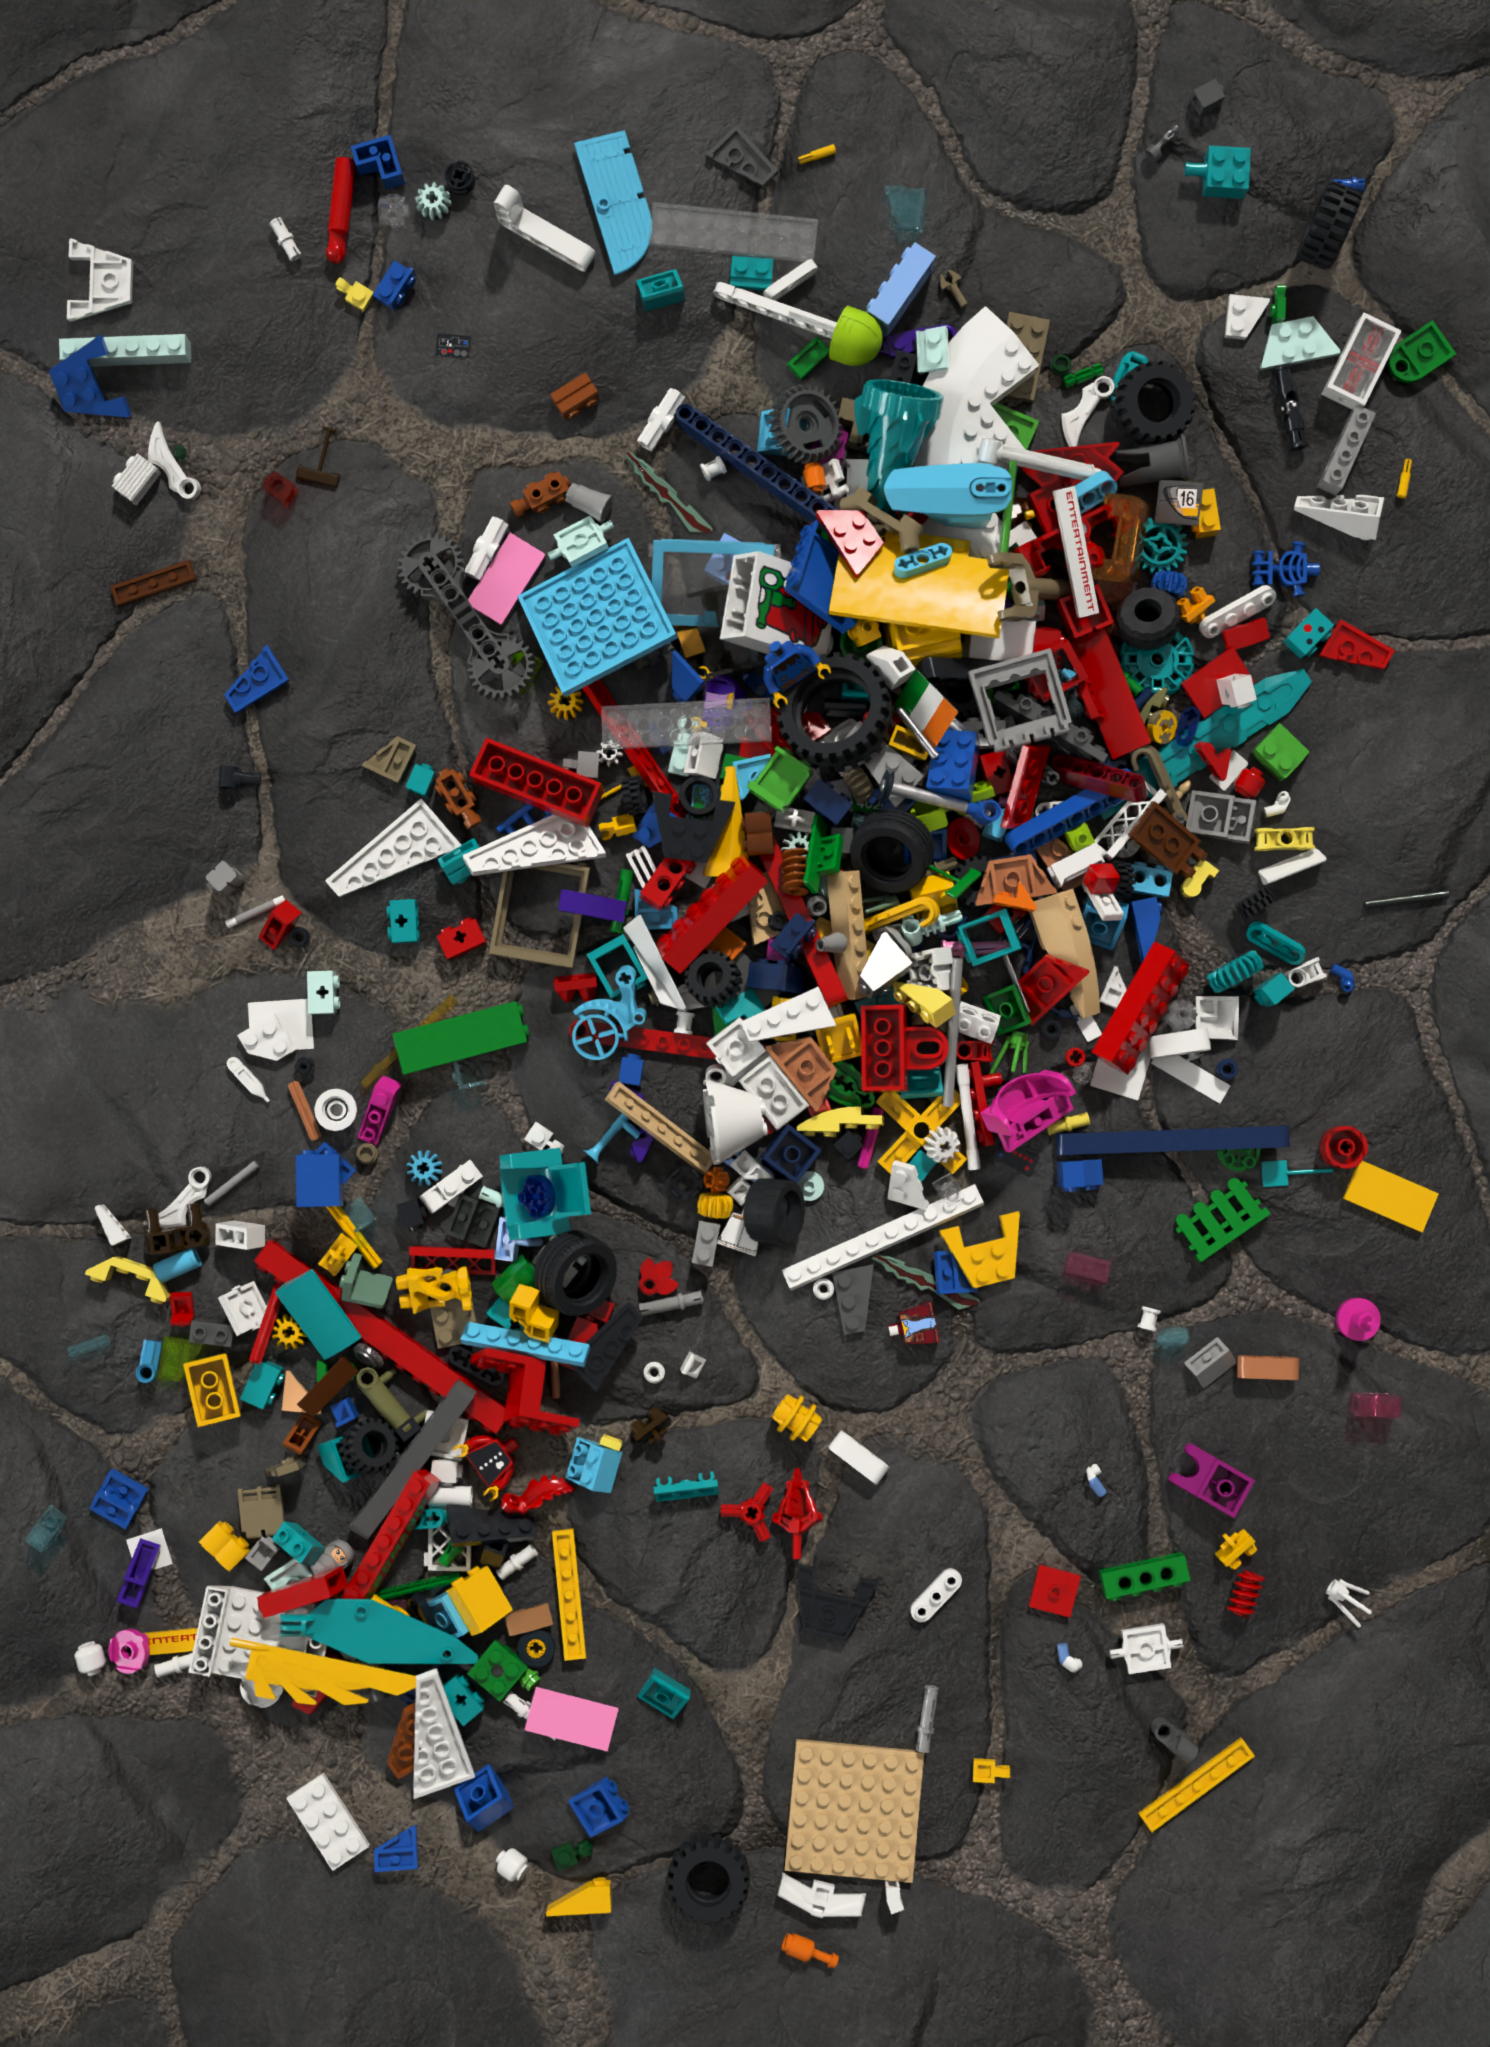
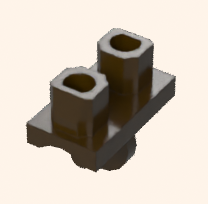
M655 1406L647 1413L652 1420L651 1423L646 1426L642 1419H638L631 1425L635 1433L634 1438L641 1444L647 1440L651 1445L656 1441H659L661 1444L665 1443L663 1436L668 1433L665 1426L672 1420Z

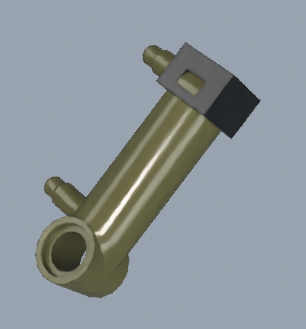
M363 1368L356 1375V1386L363 1391L390 1427L394 1429V1434L401 1443H404L421 1429L419 1424L425 1420L428 1410L420 1412L414 1418L409 1416L385 1386V1383L397 1373L394 1368L386 1371L380 1377H378L374 1369ZM369 1374L372 1377V1383L369 1385L362 1383L361 1376Z

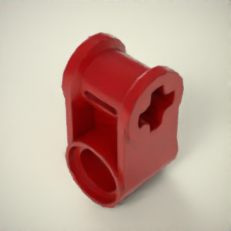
M982 1040L958 1042L956 1059L993 1062L994 1059L991 1058L994 1041H992V1044ZM960 1045H965L968 1048V1054L965 1057L961 1056L958 1052Z

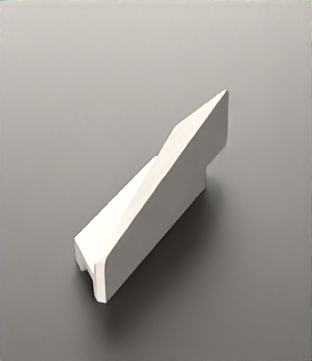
M641 915L637 916L623 928L635 944L633 947L660 1003L683 1012L688 1011Z

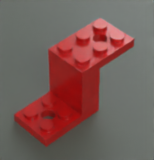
M485 1348L471 1356L470 1363L476 1364L477 1368L490 1369L491 1367L497 1369L499 1373H510L503 1422L510 1423V1426L515 1428L527 1426L530 1427L531 1431L535 1432L547 1430L550 1431L551 1435L561 1436L562 1433H569L571 1430L579 1427L578 1418L540 1411L547 1360L491 1348Z

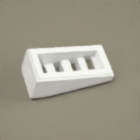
M105 1205L95 1206V1211L112 1246L131 1239L128 1232Z

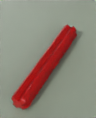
M275 1283L249 1357V1361L253 1364H261L282 1303L275 1294L282 1286L279 1283Z

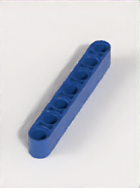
M1126 768V769H1122V770L1131 772L1130 769H1127V768ZM1085 789L1012 829L1005 835L1004 842L1015 856H1024L1121 803L1124 799Z

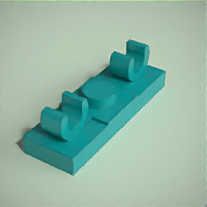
M713 1471L710 1472L711 1477L708 1480H704L702 1473H699V1482L682 1480L673 1485L672 1478L668 1477V1483L662 1485L660 1478H657V1487H654L656 1502L719 1495L718 1481L715 1479Z

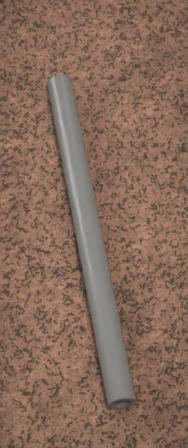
M952 958L950 998L953 999L956 1014L948 1019L947 1040L949 1043V1054L945 1061L942 1104L945 1107H953L963 969V959Z

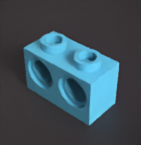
M1135 862L1134 865L1131 864V867L1134 868L1132 873L1139 872L1143 875V882L1133 884L1134 890L1130 891L1131 893L1159 898L1169 897L1173 874L1164 866L1150 868L1147 867L1146 863ZM1156 876L1163 878L1164 885L1162 887L1155 884L1154 879Z

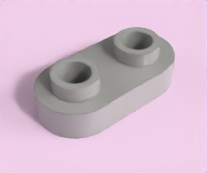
M887 924L878 929V940L886 932L909 959L911 958L912 950L910 945L894 926Z

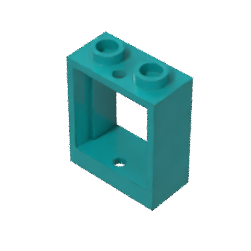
M1007 908L958 926L959 931L956 932L960 944L964 943L967 951H964L965 958L968 963L972 962L973 967L1022 948ZM1000 917L1011 946L977 958L966 929Z
M624 934L586 954L612 1000L616 998L617 1001L622 999L620 988L615 991L612 990L597 960L624 946L641 975L634 981L635 990L637 991L646 986L645 981L649 980Z

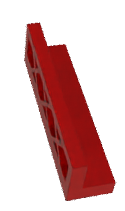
M409 1247V1255H411L410 1268L432 1269L428 1268L431 1264L440 1268L434 1261L439 1257H447L451 1263L446 1268H442V1270L449 1269L454 1265L457 1269L451 1270L458 1271L460 1267L455 1262L460 1258H468L472 1262L467 1268L469 1274L495 1275L496 1249ZM416 1256H425L430 1262L425 1267H416ZM482 1258L491 1259V1270H482L477 1262ZM475 1266L478 1270H473L471 1268Z

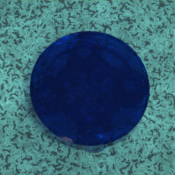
M544 1175L528 1176L522 1186V1191L518 1193V1201L520 1204H523L531 1218L546 1217L551 1214L555 1206L556 1195L551 1181Z

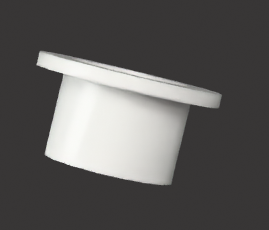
M327 1090L316 1101L315 1116L319 1124L328 1130H344L355 1120L357 1105L352 1095L345 1090Z

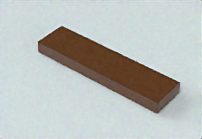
M186 560L112 585L110 588L116 606L119 608L197 581L191 561Z

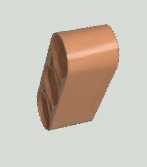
M1239 1355L1237 1356V1377L1246 1379L1299 1380V1358Z

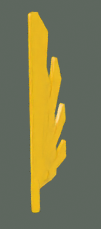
M233 1637L230 1640L229 1646L251 1650L245 1679L254 1681L255 1695L257 1697L274 1700L276 1696L269 1685L272 1684L282 1686L297 1703L316 1704L312 1697L301 1690L306 1689L321 1691L343 1705L368 1703L369 1700L349 1690L373 1688L398 1696L416 1688V1676Z

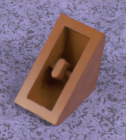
M302 1413L282 1445L302 1455L307 1451L321 1422Z

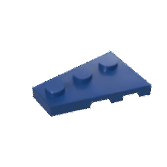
M266 644L259 656L250 663L249 668L242 676H239L224 696L234 712L238 714L290 680Z

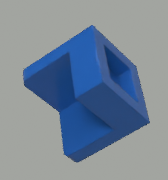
M351 1396L330 1406L337 1420L335 1423L336 1427L359 1416Z

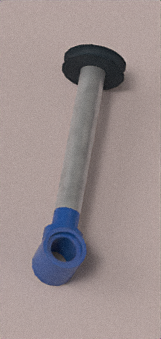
M888 770L885 771L879 787V801L883 798L887 802L890 794L972 815L973 819L983 826L992 824L1001 815V807L996 801L988 800L973 803L894 782V771L891 774L888 773ZM985 809L990 811L991 817L985 814Z

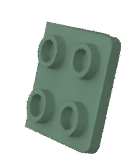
M354 1253L352 1260L346 1263V1276L342 1275L339 1288H343L342 1300L383 1308L393 1278L360 1270L362 1255Z

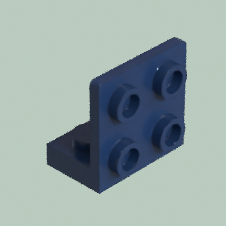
M796 912L772 941L770 947L789 962L793 958L796 960L802 954L804 944L806 942L810 943L817 935L815 932L817 930L816 921L811 919L808 922Z

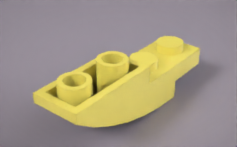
M862 1107L838 1108L818 1114L797 1126V1131L803 1132V1136L812 1137L815 1136V1133H823L824 1137H836V1133H842V1125H845V1129H857L858 1125H866V1129H879V1126H884V1117L881 1115H863Z

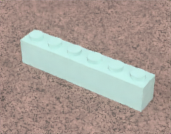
M185 334L103 337L109 354L89 359L92 367L191 363V342ZM94 338L59 339L60 360L63 361Z

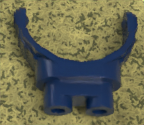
M745 673L743 681L765 701L773 702L774 695L770 694L764 680L757 673Z

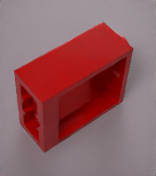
M1067 638L1050 647L1052 654L1063 649L1076 673L1075 676L1061 683L1063 692L1089 678ZM1035 676L1025 678L1027 682L1031 680L1034 688L1031 690L1037 700L1041 698L1043 703L1051 699L1049 690L1044 693Z

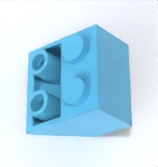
M577 1437L566 1478L591 1491L611 1493L623 1452L600 1445V1443Z

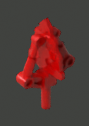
M796 1468L792 1475V1480L786 1482L787 1491L785 1497L782 1498L778 1512L772 1515V1521L783 1527L788 1533H793V1559L800 1560L801 1533H806L816 1523H820L823 1515L817 1511L813 1497L810 1496L809 1482L802 1479L803 1476L800 1469Z

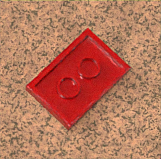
M1230 647L1180 684L1200 716L1206 718L1224 705L1221 702L1216 680L1233 674L1250 675L1234 647Z

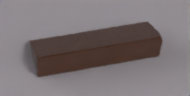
M343 1356L297 1405L314 1418L358 1370Z

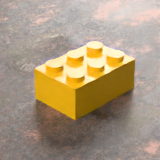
M227 1352L183 1364L197 1427L241 1416Z

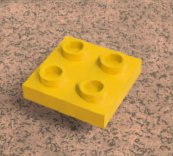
M855 1013L833 1018L836 1024L835 1027L815 1030L819 1047L832 1063L861 1056V1035Z

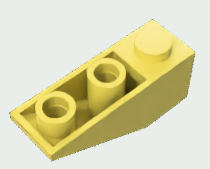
M902 982L893 983L896 1000L899 1003H904L911 1012H916L926 1023H930L936 1028L956 1014L953 999L939 989Z

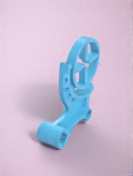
M624 965L620 967L615 977L622 994L621 1000L594 999L581 1004L573 1010L574 1014L580 1017V1020L573 1029L572 1041L577 1052L583 1057L590 1060H602L609 1057L615 1051L619 1038H624L625 1042L628 1041V1030L636 1024L644 1023L647 1012L643 1008H637L634 986L636 971L632 966ZM623 972H625L626 975H630L628 981L626 980V978H622ZM590 1009L605 1011L604 1014L591 1013L585 1016L582 1012ZM610 1014L618 1020L623 1029V1033H619L617 1025L611 1018H609ZM637 1014L642 1015L643 1018L637 1017ZM592 1018L603 1019L612 1026L613 1029L600 1032L598 1035L599 1038L615 1034V1044L610 1051L604 1054L599 1039L595 1041L599 1055L588 1054L580 1048V1044L592 1041L593 1036L576 1039L577 1028L583 1021H588L593 1035L596 1033V1028Z

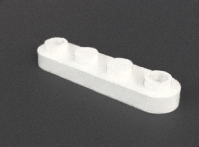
M1268 585L1257 588L1205 617L1199 624V631L1206 638L1217 636L1222 631L1235 626L1272 605L1276 599V592Z

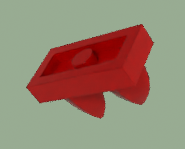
M596 972L554 977L555 992L566 1003H569L574 997L575 989H578L580 996L585 1002L594 999L597 987Z

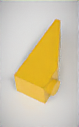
M603 1877L594 1878L593 1881L585 1883L549 1904L546 1916L611 1913V1880H606Z

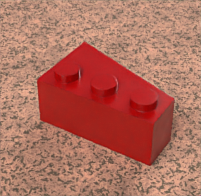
M1036 625L1033 653L1046 650L1064 640L1061 631L1057 627ZM1059 651L1052 654L1056 669H1060L1061 657L1058 656ZM1045 673L1036 675L1035 678L1043 692H1047L1049 688ZM1029 680L1026 685L1027 693H1033L1031 689L1034 688V685Z

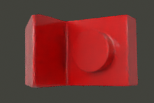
M1199 741L1193 747L1214 778L1224 781L1227 778L1232 750L1224 748L1215 755L1216 750L1211 743Z

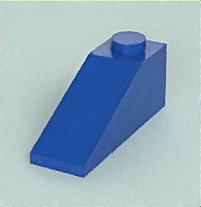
M1157 897L1129 903L1141 964L1155 941L1161 919L1160 914L1163 913L1162 904L1160 901H1157Z

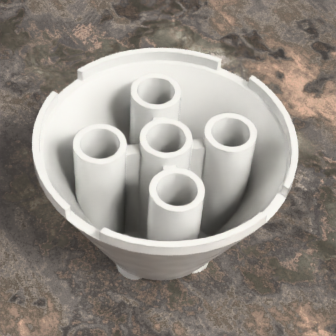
M707 1079L703 1080V1085L707 1087V1089L703 1090L707 1138L710 1137L711 1147L709 1150L714 1165H718L761 1139L764 1135H767V1125L762 1115L766 1114L765 1104L758 1095Z

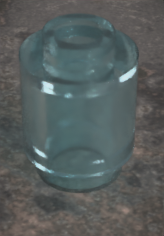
M1186 1327L1161 1328L1159 1333L1156 1334L1157 1344L1162 1346L1163 1350L1180 1348L1189 1344V1335Z

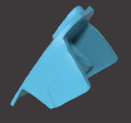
M986 463L910 467L893 470L885 482L884 493L888 504L894 511L924 513L934 522L944 526L983 529L991 520L993 513L1005 510L1011 502L1012 477L1006 469ZM982 485L985 489L982 492H978L976 487ZM1000 485H1004L1006 489L1005 491L1000 492L998 491L997 487Z

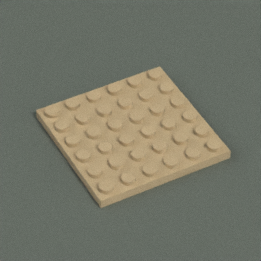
M796 1739L785 1871L913 1883L924 1753L908 1749Z

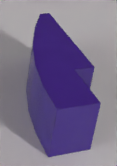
M562 889L558 910L560 912L624 923L628 902Z
M140 1538L124 1577L125 1581L117 1598L118 1603L140 1609L161 1545Z

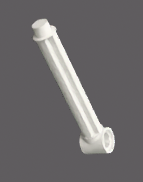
M982 437L977 457L978 460L993 464L998 462L1008 464L1009 461H1017V466L1082 481L1101 471V469L1094 468V464L1090 465L1003 445L1001 441Z

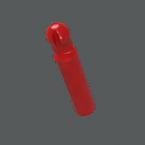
M347 157L336 158L328 223L329 241L326 256L329 261L335 264L343 262L347 255L345 249L346 237L349 234L356 168L355 161Z

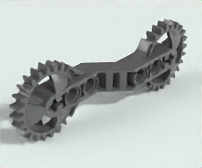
M428 533L426 539L419 535L418 542L412 539L413 545L406 544L407 552L401 551L400 553L403 558L397 560L401 565L397 567L400 573L398 577L410 594L414 593L417 598L421 595L423 600H434L442 603L457 621L470 641L471 650L467 663L472 668L467 669V671L471 675L469 680L473 683L474 689L481 696L484 694L487 700L492 696L495 702L498 701L499 697L505 702L507 696L514 700V693L521 696V689L528 690L526 683H533L529 676L536 675L533 670L536 667L533 661L535 657L531 653L532 651L529 646L526 647L523 640L519 642L516 636L511 639L509 634L495 633L484 625L463 593L462 581L465 570L462 566H465L464 555L460 551L461 549L458 544L455 545L453 539L448 540L446 535L441 538L438 533L435 534L434 538ZM451 550L454 554L442 564L437 556ZM432 565H433V566L435 567V569H436V570H434L433 572H432V570L430 569V566H432ZM420 568L425 577L415 582H410L409 577ZM445 579L443 583L438 584L441 580ZM456 595L454 599H450L451 596ZM484 634L482 638L476 639L478 635ZM495 650L491 655H487L489 651ZM522 652L525 656L512 666L508 658ZM499 662H500L501 665L504 667L503 669H500V668L497 666V664H498ZM491 671L495 679L482 685L479 680L487 672Z

